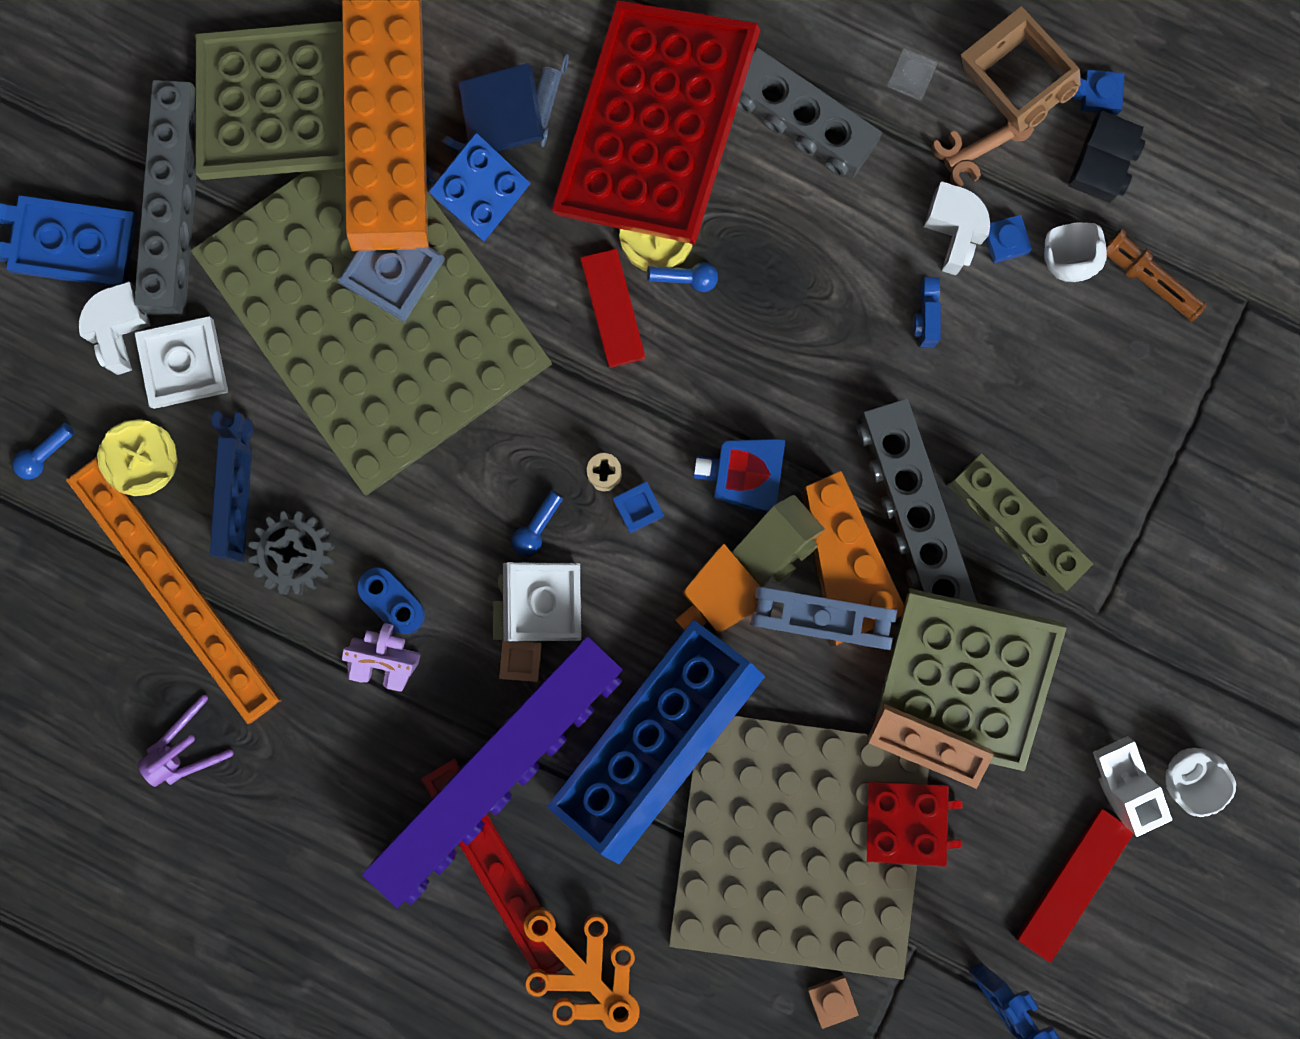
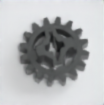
M285 511L280 514V522L271 517L266 518L269 528L266 531L260 528L255 529L256 534L261 537L260 541L249 542V547L257 550V555L250 557L248 561L260 566L255 571L254 576L259 579L267 576L264 587L273 589L279 584V594L287 595L290 587H292L296 595H303V585L305 584L314 590L318 588L315 578L319 576L327 579L329 575L323 570L325 564L332 565L335 560L326 556L327 551L335 548L333 543L324 542L323 540L330 533L328 529L316 530L319 520L312 517L305 523V514L298 511L293 520L289 513ZM286 530L285 536L275 542H271L278 533ZM305 532L313 538L316 551L311 550L306 543L307 535ZM294 547V549L299 550L300 553L307 555V557L298 556V558L292 557L290 559L285 554L277 552V550L286 551V549L290 550ZM268 556H272L277 563L276 572L278 575L272 570ZM309 564L313 565L306 574L298 577L299 570Z

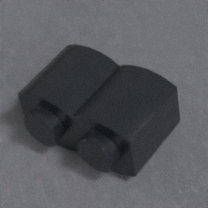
M1101 110L1089 128L1068 187L1109 203L1118 194L1123 196L1132 179V174L1127 173L1131 160H1138L1145 146L1146 140L1141 138L1144 127Z

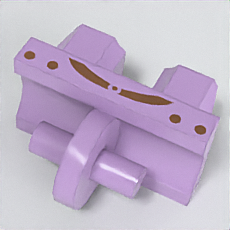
M384 623L380 633L367 630L364 640L353 637L349 647L344 648L342 660L348 662L349 680L368 682L372 675V669L377 668L386 670L383 686L387 689L402 691L409 677L419 664L421 653L403 649L405 639L392 636L393 625Z

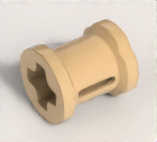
M599 453L588 462L586 469L588 480L594 485L595 489L603 492L611 491L620 483L622 477L621 465L612 454ZM602 464H609L610 471H614L615 474L608 475L607 481H600L599 474L594 473V470H600Z

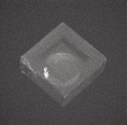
M903 48L887 87L922 101L938 62Z

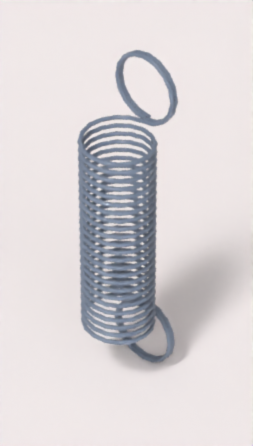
M568 54L564 56L561 73L556 69L543 67L536 92H539L537 93V98L540 101L538 104H542L539 105V109H542L539 111L543 112L540 113L542 126H544L542 129L545 128L544 139L541 142V147L543 148L549 130L547 125L560 76L565 74L567 69Z

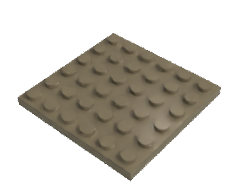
M734 716L692 770L669 947L904 980L917 865L866 862L869 782L927 785L929 769L869 744L867 739L869 734Z

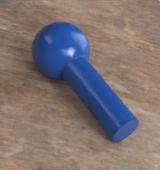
M699 262L691 269L648 266L647 281L690 284L698 292H708L716 286L718 272L712 264L707 262Z
M63 423L33 450L25 449L18 452L12 460V468L15 474L26 480L37 478L44 469V461L75 434L72 427Z
M551 490L529 525L520 527L514 532L511 544L517 554L529 557L535 555L540 550L542 545L540 534L564 499L562 495Z

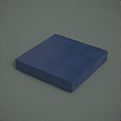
M522 64L459 82L467 139L473 133H477L495 151L544 139L533 67L530 64Z

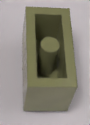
M792 495L774 505L733 550L732 554L761 587L774 580L780 584L796 570L793 563L798 558L802 561L818 547L815 540L825 528L795 495Z

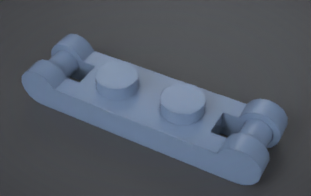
M756 586L754 598H757L758 601L756 613H751V626L891 650L893 638L889 637L891 622L896 621L897 610ZM773 601L784 603L782 618L771 616ZM864 617L875 619L873 634L861 632Z

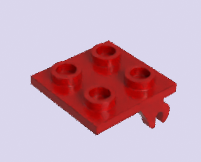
M869 782L866 862L947 867V850L962 848L961 839H947L948 810L962 809L963 800H949V786Z

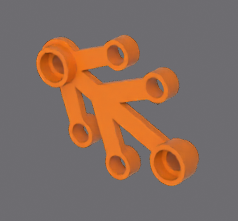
M535 907L528 911L523 922L524 931L528 938L535 942L543 941L573 973L551 974L545 973L540 969L532 970L525 979L528 993L539 997L547 991H590L600 1003H573L568 998H560L552 1007L555 1022L559 1025H569L575 1019L602 1020L604 1025L614 1032H625L631 1029L637 1023L640 1014L637 1000L629 994V972L635 960L631 946L626 943H618L611 949L610 958L615 966L612 991L601 980L603 938L608 933V925L603 916L593 914L588 916L584 922V931L587 936L585 962L555 930V919L551 911L544 907ZM537 920H544L547 923V928L544 932L537 933L532 929L533 923ZM594 921H599L603 924V929L598 934H593L588 930L589 925ZM626 950L630 953L626 962L621 963L615 959L618 951ZM534 977H542L545 980V984L540 989H534L531 987L530 981ZM569 1006L572 1011L568 1017L562 1018L557 1015L559 1007ZM625 1007L627 1009L625 1017L618 1019L613 1016L615 1008Z

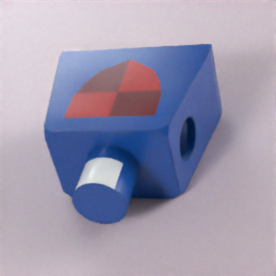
M785 440L723 441L719 459L697 456L694 478L716 481L714 499L766 515L777 504Z

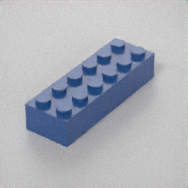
M693 620L548 804L547 808L600 855L620 864L765 676L750 661Z

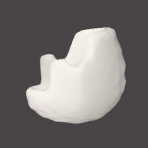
M1082 222L1071 223L1053 228L1047 233L1044 259L1048 270L1057 279L1065 282L1084 281L1103 269L1107 258V249L1104 234L1099 225Z
M1188 748L1181 750L1172 758L1166 770V786L1169 794L1176 803L1192 816L1204 817L1218 813L1219 810H1223L1230 803L1236 792L1235 778L1225 761L1214 752L1206 749Z

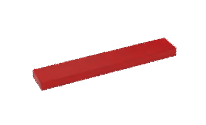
M453 759L421 778L430 796L433 798L461 767L457 760ZM487 813L482 819L485 823L482 831L468 845L463 841L459 845L531 969H540L545 973L556 974L566 967L565 964L543 941L535 942L529 939L524 931L523 922L527 912L535 907H542ZM537 920L532 925V929L537 933L544 932L547 928V923L544 920ZM536 977L539 983L544 981L542 977Z

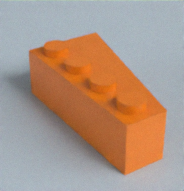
M842 471L806 486L802 491L804 506L825 528L815 540L818 547L814 550L817 576H819L822 597L897 610L896 618L902 616L904 604ZM864 617L861 632L865 633L874 629L875 619ZM830 640L831 646H836L838 644L843 643L841 641Z

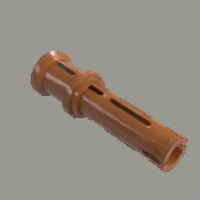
M1121 228L1106 244L1107 257L1125 270L1124 275L1128 279L1138 278L1159 295L1161 299L1184 315L1189 322H1193L1204 311L1207 303L1200 300L1176 278L1152 260V252L1148 248L1145 250L1141 249L1126 236L1127 231ZM1119 248H1122V249L1125 250L1128 254H1130V255L1132 256V258L1129 259L1126 255H1124V254H1123L1121 251H1119L1118 249H1119ZM1145 267L1152 272V275L1144 271ZM1159 279L1162 280L1166 285L1173 289L1183 299L1179 300L1175 295H1173L1170 291H1168L1164 286H1162L1157 281Z

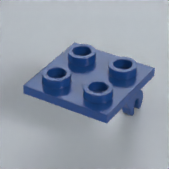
M473 133L465 144L445 136L441 143L452 149L450 152L456 155V157L442 174L426 166L427 181L432 184L427 192L481 241H485L531 183L477 133Z

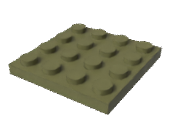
M343 21L196 34V175L200 180L345 168Z
M909 588L873 725L883 704H886L992 749L994 756L990 764L1025 771L1067 629L1065 623Z

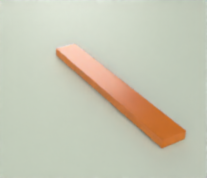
M95 457L67 478L68 484L246 723L251 724L279 703L281 698L129 495L118 492L106 482L98 467V458Z

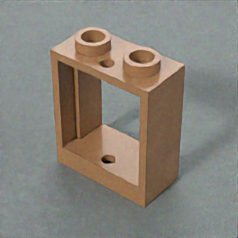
M1022 6L961 54L966 74L1019 133L1028 126L1032 128L1041 123L1052 107L1059 102L1065 103L1077 93L1081 85L1079 67ZM1024 40H1027L1060 78L1018 110L985 71Z

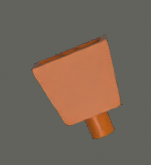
M724 544L683 591L682 594L692 606L675 620L684 631L695 620L701 626L707 623L716 634H719L748 617L751 613L756 612L758 599L754 598L756 586L760 585Z

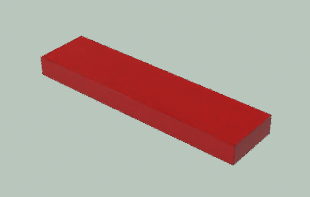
M1101 808L1097 810L1015 937L1017 941L1050 963L1133 836V833L1120 820Z

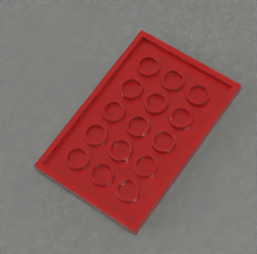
M617 0L552 211L561 217L696 244L759 37L760 28L758 24Z

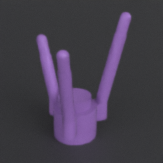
M202 695L192 704L161 739L147 749L148 755L138 761L137 765L140 773L152 786L156 787L163 781L172 785L181 777L233 756L234 752L232 750H226L177 769L181 764L177 754L194 742L195 737L189 735L172 748L166 746L207 702V695Z

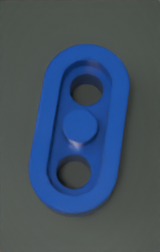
M373 568L366 571L360 577L358 582L360 598L384 623L392 624L394 632L411 634L421 628L425 620L423 605L391 572L381 568ZM380 580L383 583V590L380 594L375 595L371 592L370 587L374 581ZM403 607H407L411 613L410 618L405 622H401L397 617L398 611Z

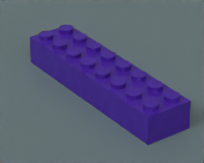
M585 637L369 864L362 876L397 909L404 901L412 905L427 889V885L430 882L427 877L433 871L440 875L456 858L457 851L454 848L461 841L468 845L482 831L485 824L482 821L484 816L489 811L497 815L511 800L512 794L509 790L517 782L524 786L540 769L536 761L545 752L551 757L566 742L567 738L563 733L569 726L574 723L577 727H580L595 711L590 704L600 694L607 698L619 686L622 680L618 675L623 669L589 637Z

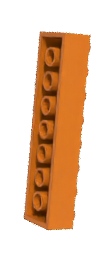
M342 0L346 234L351 251L429 248L422 0Z

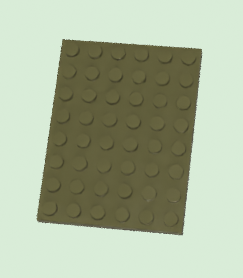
M345 168L304 171L190 251L362 493L367 496L551 366L552 362L428 192L429 248L443 255L445 260L405 323L339 284L338 279L356 253V251H351L346 234Z

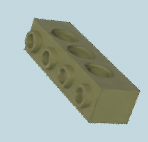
M982 453L975 457L946 485L1055 594L1068 591L1093 565Z

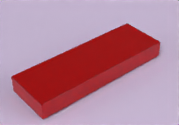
M613 249L581 257L609 369L645 360L646 356L618 250Z

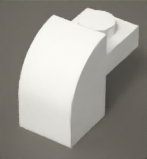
M940 182L934 192L924 227L952 236L942 268L943 272L957 275L963 265H970L976 244L981 245L989 235L990 218L986 206L974 193L958 186Z
M130 282L107 288L95 294L84 306L79 319L80 336L92 344L99 343L94 345V350L102 367L105 366V368L117 375L132 371L122 335L151 326L148 315L134 305L136 287Z
M1127 736L1093 752L1102 776L1099 778V782L1110 805L1122 823L1136 837L1172 821L1161 787L1146 775L1135 741Z

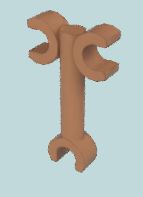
M1007 120L1002 128L961 149L962 139L960 135L953 131L948 136L953 148L946 150L936 140L931 146L932 153L939 160H943L946 168L951 172V185L962 188L964 183L959 173H969L974 182L981 176L979 167L971 162L972 160L1010 139L1017 142L1025 141L1035 129L1028 127L1019 133Z

